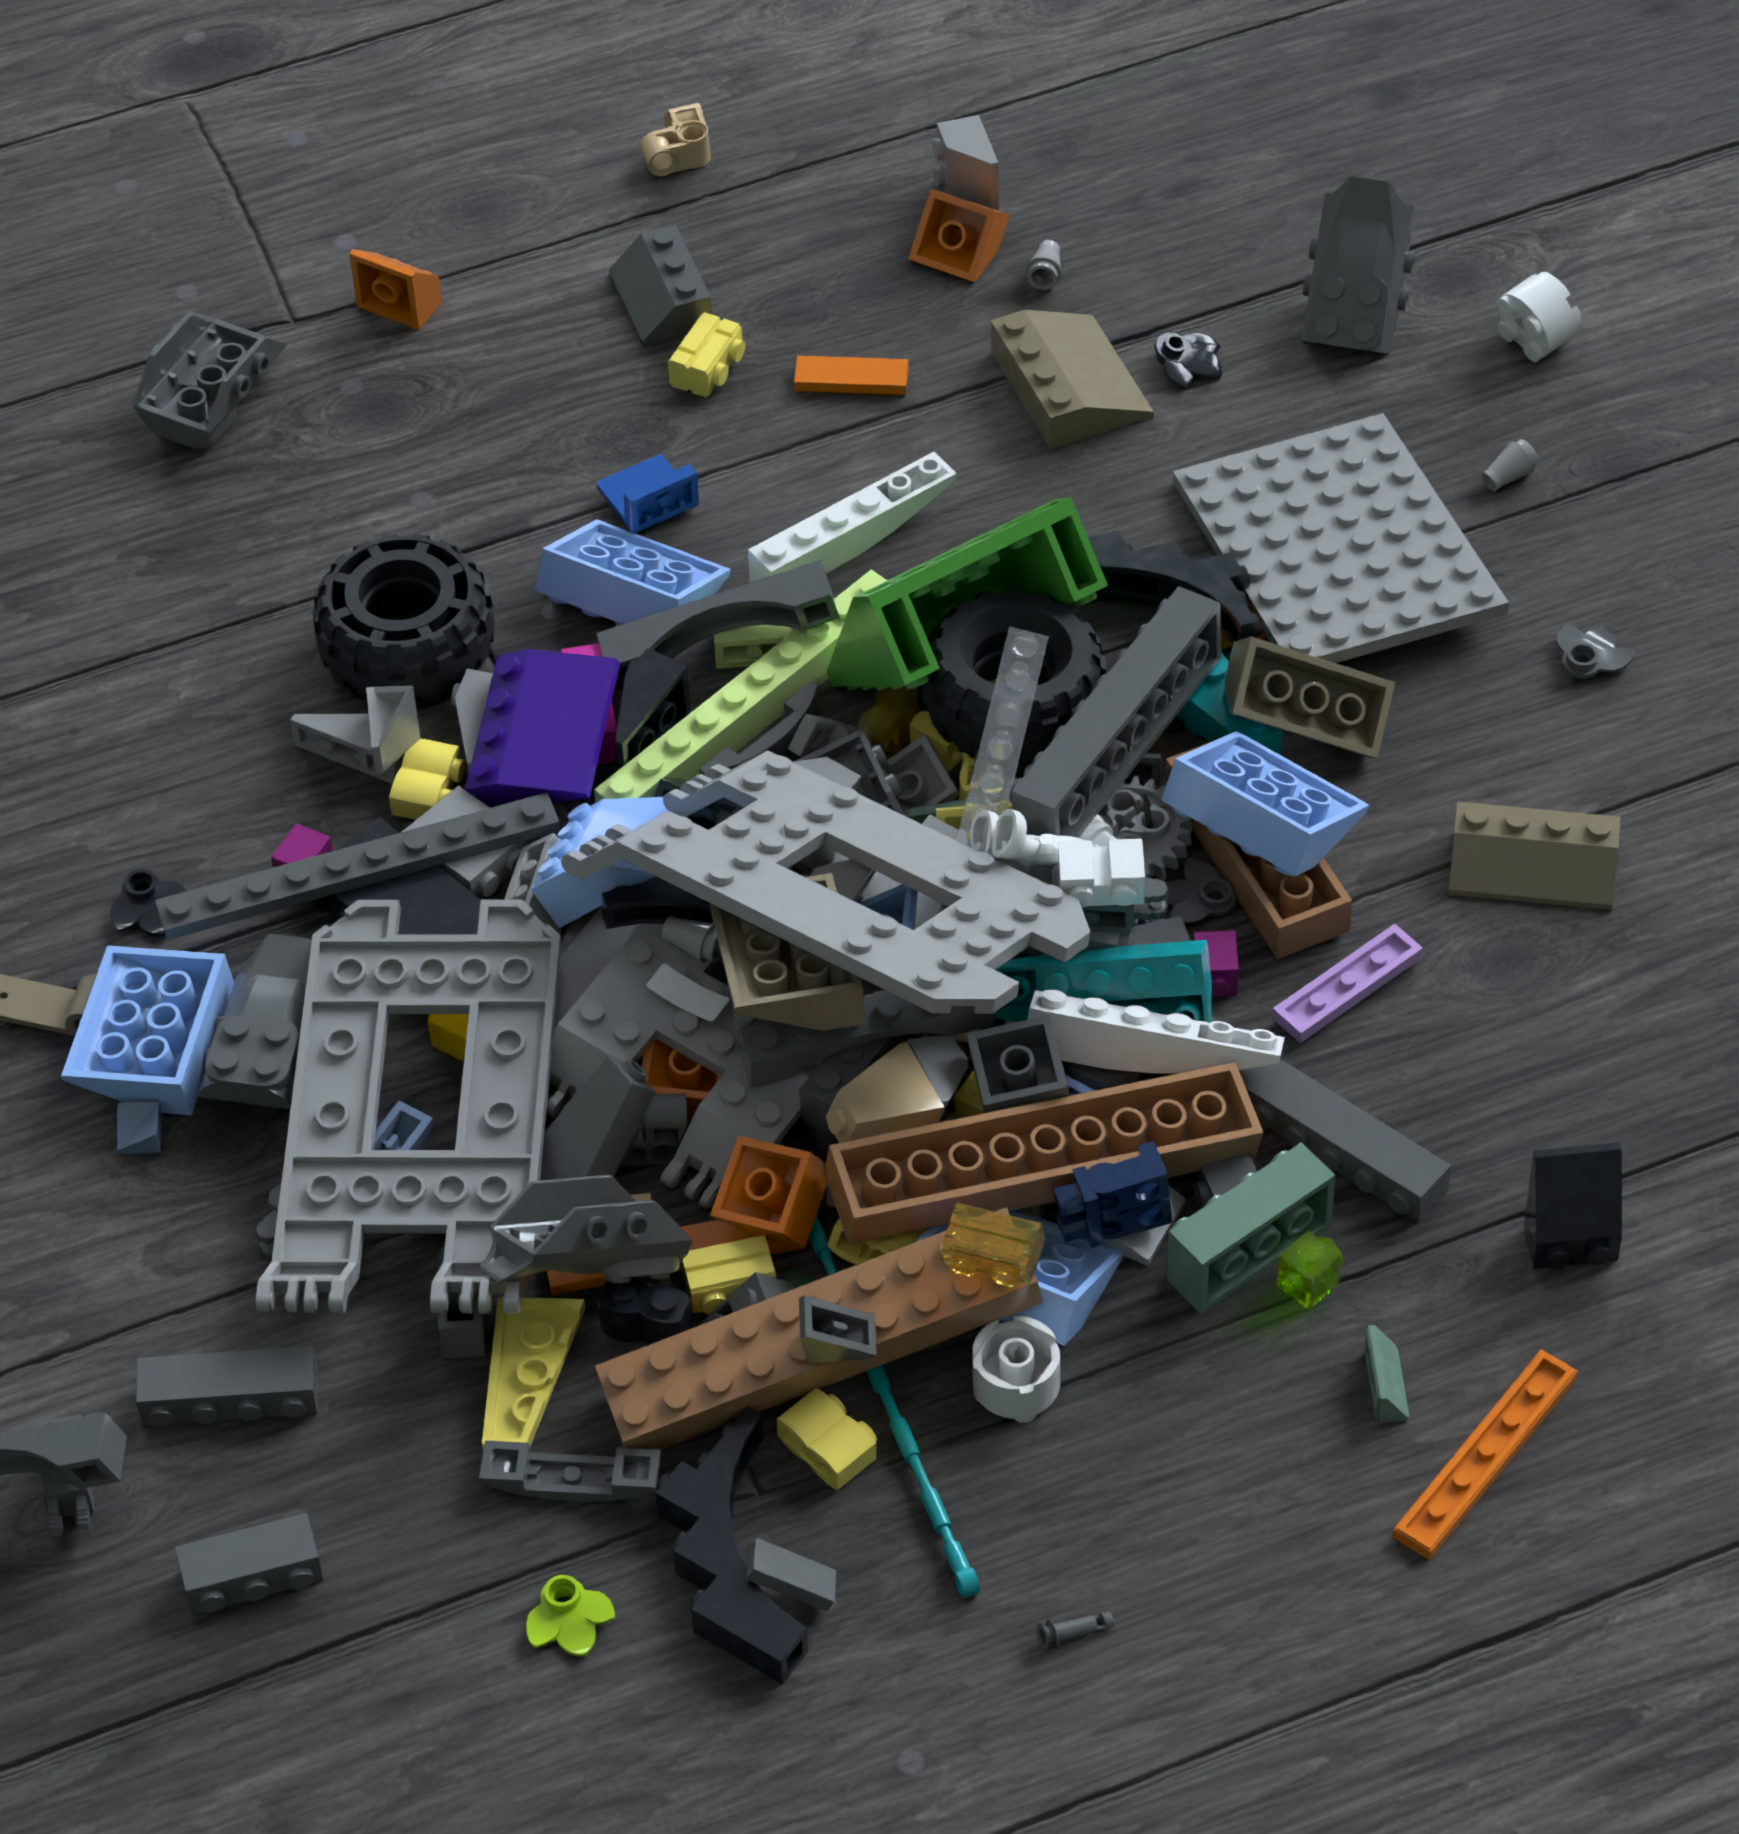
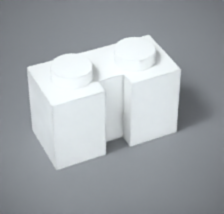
M1142 839L1108 840V847H1092V840L1058 841L1059 888L1063 892L1078 898L1081 907L1144 904L1145 869Z

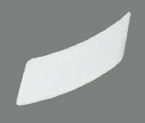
M665 963L660 966L647 983V987L667 1001L710 1022L716 1019L730 1001V998L697 984Z

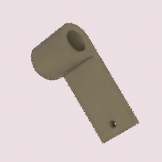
M0 974V1020L75 1036L97 974L81 978L77 990Z

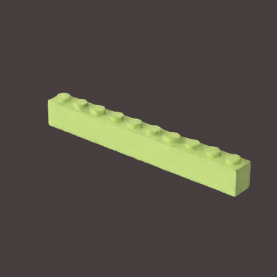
M873 570L868 571L834 598L840 619L803 631L795 629L595 788V803L602 799L654 797L660 779L681 778L689 781L699 775V768L726 747H729L734 752L740 750L784 714V702L809 682L813 681L818 687L828 679L826 672L852 598L887 580Z

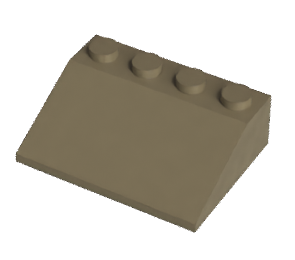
M1022 310L991 320V353L1050 450L1154 417V411L1093 315Z
M832 873L805 877L837 893ZM709 903L735 1014L821 1031L865 1024L863 985L860 977Z

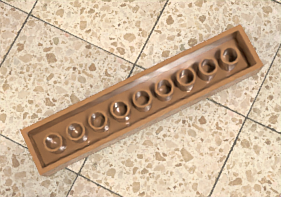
M1236 1062L829 1145L824 1174L848 1244L851 1245L979 1218L1006 1207L1008 1211L1055 1202L1053 1188L1073 1183L1072 1169L1085 1166L1088 1171L1098 1163L1115 1164L1137 1157V1146L1154 1141L1168 1178L1197 1172L1200 1170V1165L1249 1153L1251 1159L1254 1160L1263 1136V1130Z
M1006 1207L598 1364L595 1368L625 1448L663 1450L725 1426L731 1419H737L747 1406L759 1413L808 1394L815 1388L821 1389L1043 1302L1038 1281ZM806 1295L875 1314L877 1356L871 1359L809 1364L800 1340L799 1298Z

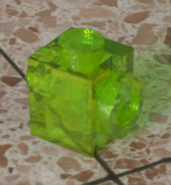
M1308 1230L1279 1255L1277 1286L1310 1310L1338 1285L1339 1269L1344 1264L1340 1250L1330 1237H1317Z

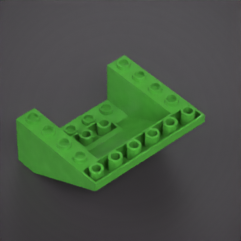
M1072 498L1050 501L854 596L826 672L832 687H847L848 691L862 687L864 691L874 687L877 690H882L891 686L892 690L906 686L907 690L925 684L929 681L927 675L940 669L927 640L929 634L938 625L939 621L949 613L952 607L961 601H966L967 603L973 601L977 594L993 591V594L1004 593L1007 589L1023 590V593L1037 595L1039 592L1054 597V602L1062 606L1074 603L1076 607L1097 598L1095 592L1108 586Z

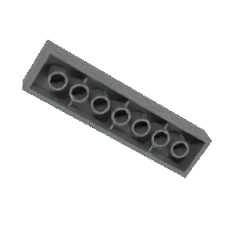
M1178 586L1169 599H1164L1160 603L1155 616L1148 624L1141 626L1136 639L1128 649H1123L1120 652L1115 665L1107 675L1103 674L1098 679L1095 689L1086 700L1079 702L1074 715L1068 723L1057 729L1053 741L1046 750L1036 755L1032 767L1024 777L1018 778L1014 782L1010 791V800L1012 801L1013 810L1019 811L1025 817L1027 825L1026 835L1040 836L1042 834H1052L1056 836L1080 837L1093 818L1100 812L1221 660L1220 602Z

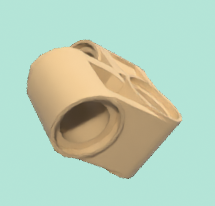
M700 103L668 109L664 115L666 128L648 133L639 144L649 171L656 176H666L687 169L701 168L706 166L711 160L708 127Z

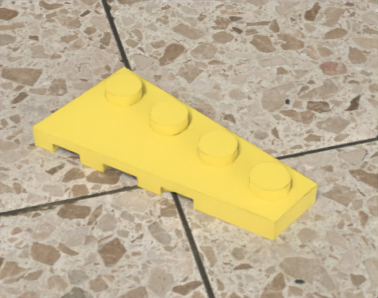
M498 1297L482 1438L483 1451L485 1441L529 1443L531 1446L584 1314V1299L522 1298L520 1314H506L503 1311V1297Z

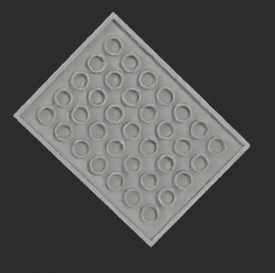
M1384 413L1173 471V484L1215 553L1220 555L1232 552L1238 564L1246 567L1250 579V587L1245 588L1247 603L1250 610L1257 614L1261 628L1270 643L1338 663L1508 614V600Z

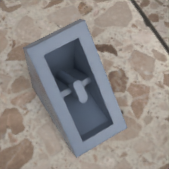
M398 1101L376 1129L374 1150H426L434 1125L433 1118Z

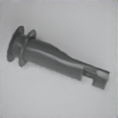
M1109 1611L1100 1613L1098 1616L1090 1615L1056 1624L1047 1619L1045 1626L1040 1621L1037 1623V1638L1043 1650L1047 1651L1049 1644L1053 1649H1056L1060 1641L1114 1627V1619ZM1096 1620H1102L1104 1625L1097 1626Z

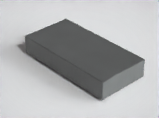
M755 1538L748 1553L746 1579L821 1610L828 1611L835 1601V1569L759 1538Z

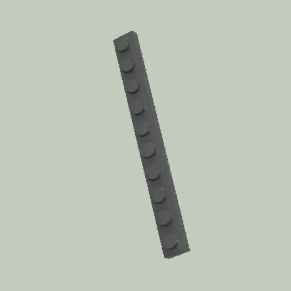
M547 792L157 899L155 902L166 939L170 940L540 838L552 833H558L560 825Z

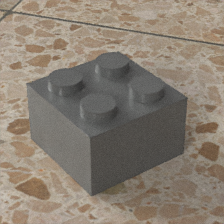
M1050 1015L967 1033L971 1061L984 1113L1069 1096L1068 1085Z

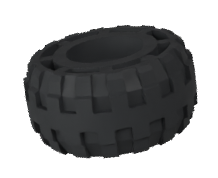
M398 533L382 535L383 539L373 542L366 540L353 546V552L347 556L344 554L340 555L331 564V569L323 576L314 595V610H312L317 648L324 667H330L333 679L351 694L358 692V695L363 696L365 701H367L366 688L413 686L415 703L424 701L425 704L441 700V695L449 691L453 692L455 684L461 683L467 669L478 671L481 669L489 656V643L494 642V611L489 584L485 583L483 571L467 554L459 551L457 546L446 540L441 539L437 542L431 540L430 535L413 533L412 536H398ZM402 609L428 610L417 617L407 620L394 621L379 618L384 614Z
M1007 589L1004 593L993 594V591H988L975 595V599L971 602L961 601L952 607L949 613L932 629L927 640L940 669L927 675L929 681L921 685V698L924 710L929 712L932 724L937 729V732L946 742H954V745L958 746L959 752H964L971 758L978 756L987 759V763H996L999 766H1004V763H1019V767L1029 766L1033 763L1036 755L1041 751L1044 752L1050 745L1057 729L1062 725L1065 726L1072 718L1079 702L1086 700L1094 691L1098 679L1103 674H1106V659L1101 654L1102 644L1091 625L1084 622L1080 618V613L1068 604L1062 606L1054 602V597L1039 592L1037 595L1023 593V590ZM999 678H1019L1037 686L1014 688L997 685L989 681Z

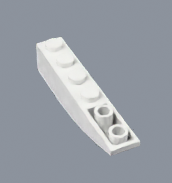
M935 452L926 455L748 549L749 582H755L762 578L819 560L822 561L826 573L864 553L899 528L957 479V473Z
M1035 990L1028 1014V1020L1050 1015L1062 1061L1112 1070L1142 1073H1183L1236 1062L1238 1070L1279 1064L1284 1037L1276 1036L1264 1029L1249 1031L1233 1028L1230 1024L1222 1021L1207 1023L1191 1020L1190 1017L1179 1013L1165 1015L1150 1012L1142 1006L1122 1007L1112 1005L1100 998L1080 999L1069 997L1058 990Z

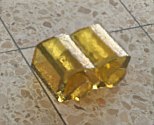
M890 686L878 690L875 697V705L867 709L858 721L857 730L864 727L872 746L880 744L887 760L900 752L901 745L910 740L909 726L913 717L919 712L918 687L907 690L906 686L892 690Z

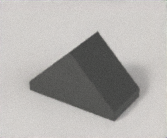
M806 1295L799 1298L800 1340L809 1364L871 1359L877 1356L875 1314Z

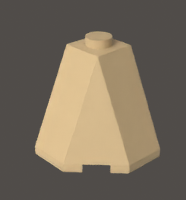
M908 1042L898 1044L838 1091L825 1118L830 1131L836 1136L839 1143L935 1124L944 1109V1105Z

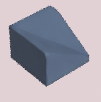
M159 1101L118 1103V1154L160 1153L163 1116Z

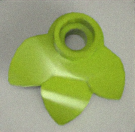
M558 1575L546 1583L541 1591V1603L528 1614L526 1622L527 1636L533 1648L545 1646L556 1640L559 1647L568 1654L584 1657L592 1650L595 1644V1625H602L614 1620V1607L610 1599L602 1592L584 1590L582 1584L573 1577ZM560 1597L570 1598V1600L566 1602L556 1601Z

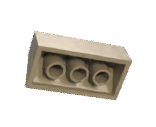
M1252 636L1233 643L1225 676V687L1229 713L1231 715L1365 757L1378 758L1396 682Z
M1457 802L1448 895L1612 910L1621 817Z

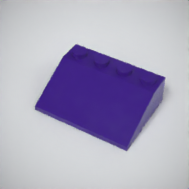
M533 649L497 655L465 790L489 808L547 792L552 804L589 798L620 661L609 657Z

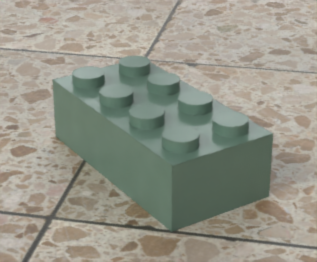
M1302 1142L1289 1151H1281L1271 1160L1270 1164L1256 1173H1248L1238 1182L1237 1186L1223 1195H1215L1205 1204L1204 1208L1190 1217L1179 1219L1172 1226L1168 1235L1167 1281L1200 1314L1332 1225L1336 1175Z

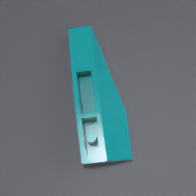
M1207 940L1086 949L1080 951L1065 963L1048 954L1008 960L995 969L1019 982L1017 997L995 1012V1018L1016 1022L1028 1020L1029 1008L1035 990H1058L1069 997L1080 999L1100 998L1112 1005L1122 1007L1142 1006L1154 1013L1165 1015L1179 1013L1190 1017L1191 1020L1211 1023L1212 978Z

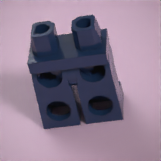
M1154 1141L1137 1146V1157L1115 1164L1098 1163L1088 1171L1085 1166L1072 1169L1074 1182L1053 1188L1054 1199L1059 1214H1056L1057 1223L1065 1243L1087 1236L1091 1248L1103 1245V1239H1117L1173 1223L1168 1174Z

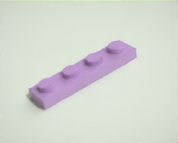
M1393 924L1275 1006L1272 1019L1299 1043H1302L1422 959L1423 947L1396 924Z

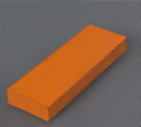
M797 356L794 388L795 391L906 395L909 361L908 359Z

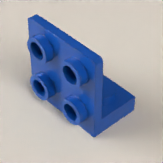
M656 455L597 481V490L633 534L699 505L698 473L691 464L674 470L662 455Z

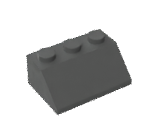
M676 225L640 234L609 269V276L643 347L686 336L701 314L704 312L712 314L711 296Z

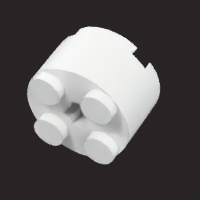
M1547 272L1531 275L1497 300L1498 312L1502 321L1498 324L1499 333L1507 342L1514 340L1523 347L1525 355L1532 362H1537L1580 332L1582 319L1578 307L1575 306L1571 309L1566 300L1571 295L1567 288L1556 277Z
M1015 1316L1013 1321L1000 1324L999 1320H996L986 1325L979 1332L973 1344L972 1373L976 1400L990 1412L1005 1418H1012L1020 1423L1030 1422L1037 1414L1046 1410L1054 1402L1060 1389V1350L1052 1330L1042 1322L1025 1316Z

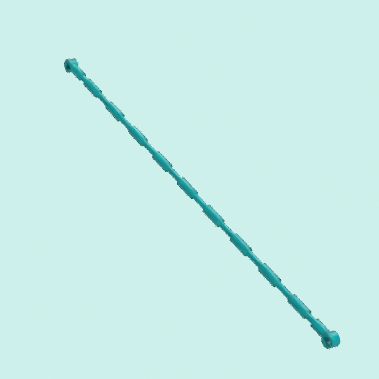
M816 1215L809 1235V1241L816 1257L822 1260L829 1276L837 1273L838 1270L831 1256L832 1250L827 1246L829 1241ZM882 1365L867 1370L866 1373L875 1393L880 1394L891 1420L889 1426L904 1461L910 1464L921 1489L920 1498L937 1534H940L944 1542L943 1551L954 1574L957 1590L962 1599L979 1594L980 1585L974 1569L969 1566L960 1543L954 1540L950 1530L952 1524L936 1488L931 1487L919 1459L921 1453L906 1419L901 1417L889 1390L891 1384Z

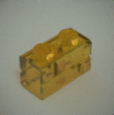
M957 1203L955 1204L941 1251L945 1264L949 1265V1268L957 1274L973 1276L975 1272L991 1275L992 1280L1004 1286L1014 1287L1017 1285V1282L1030 1285L1037 1267V1260H1039L1044 1245L1045 1236L1042 1223Z

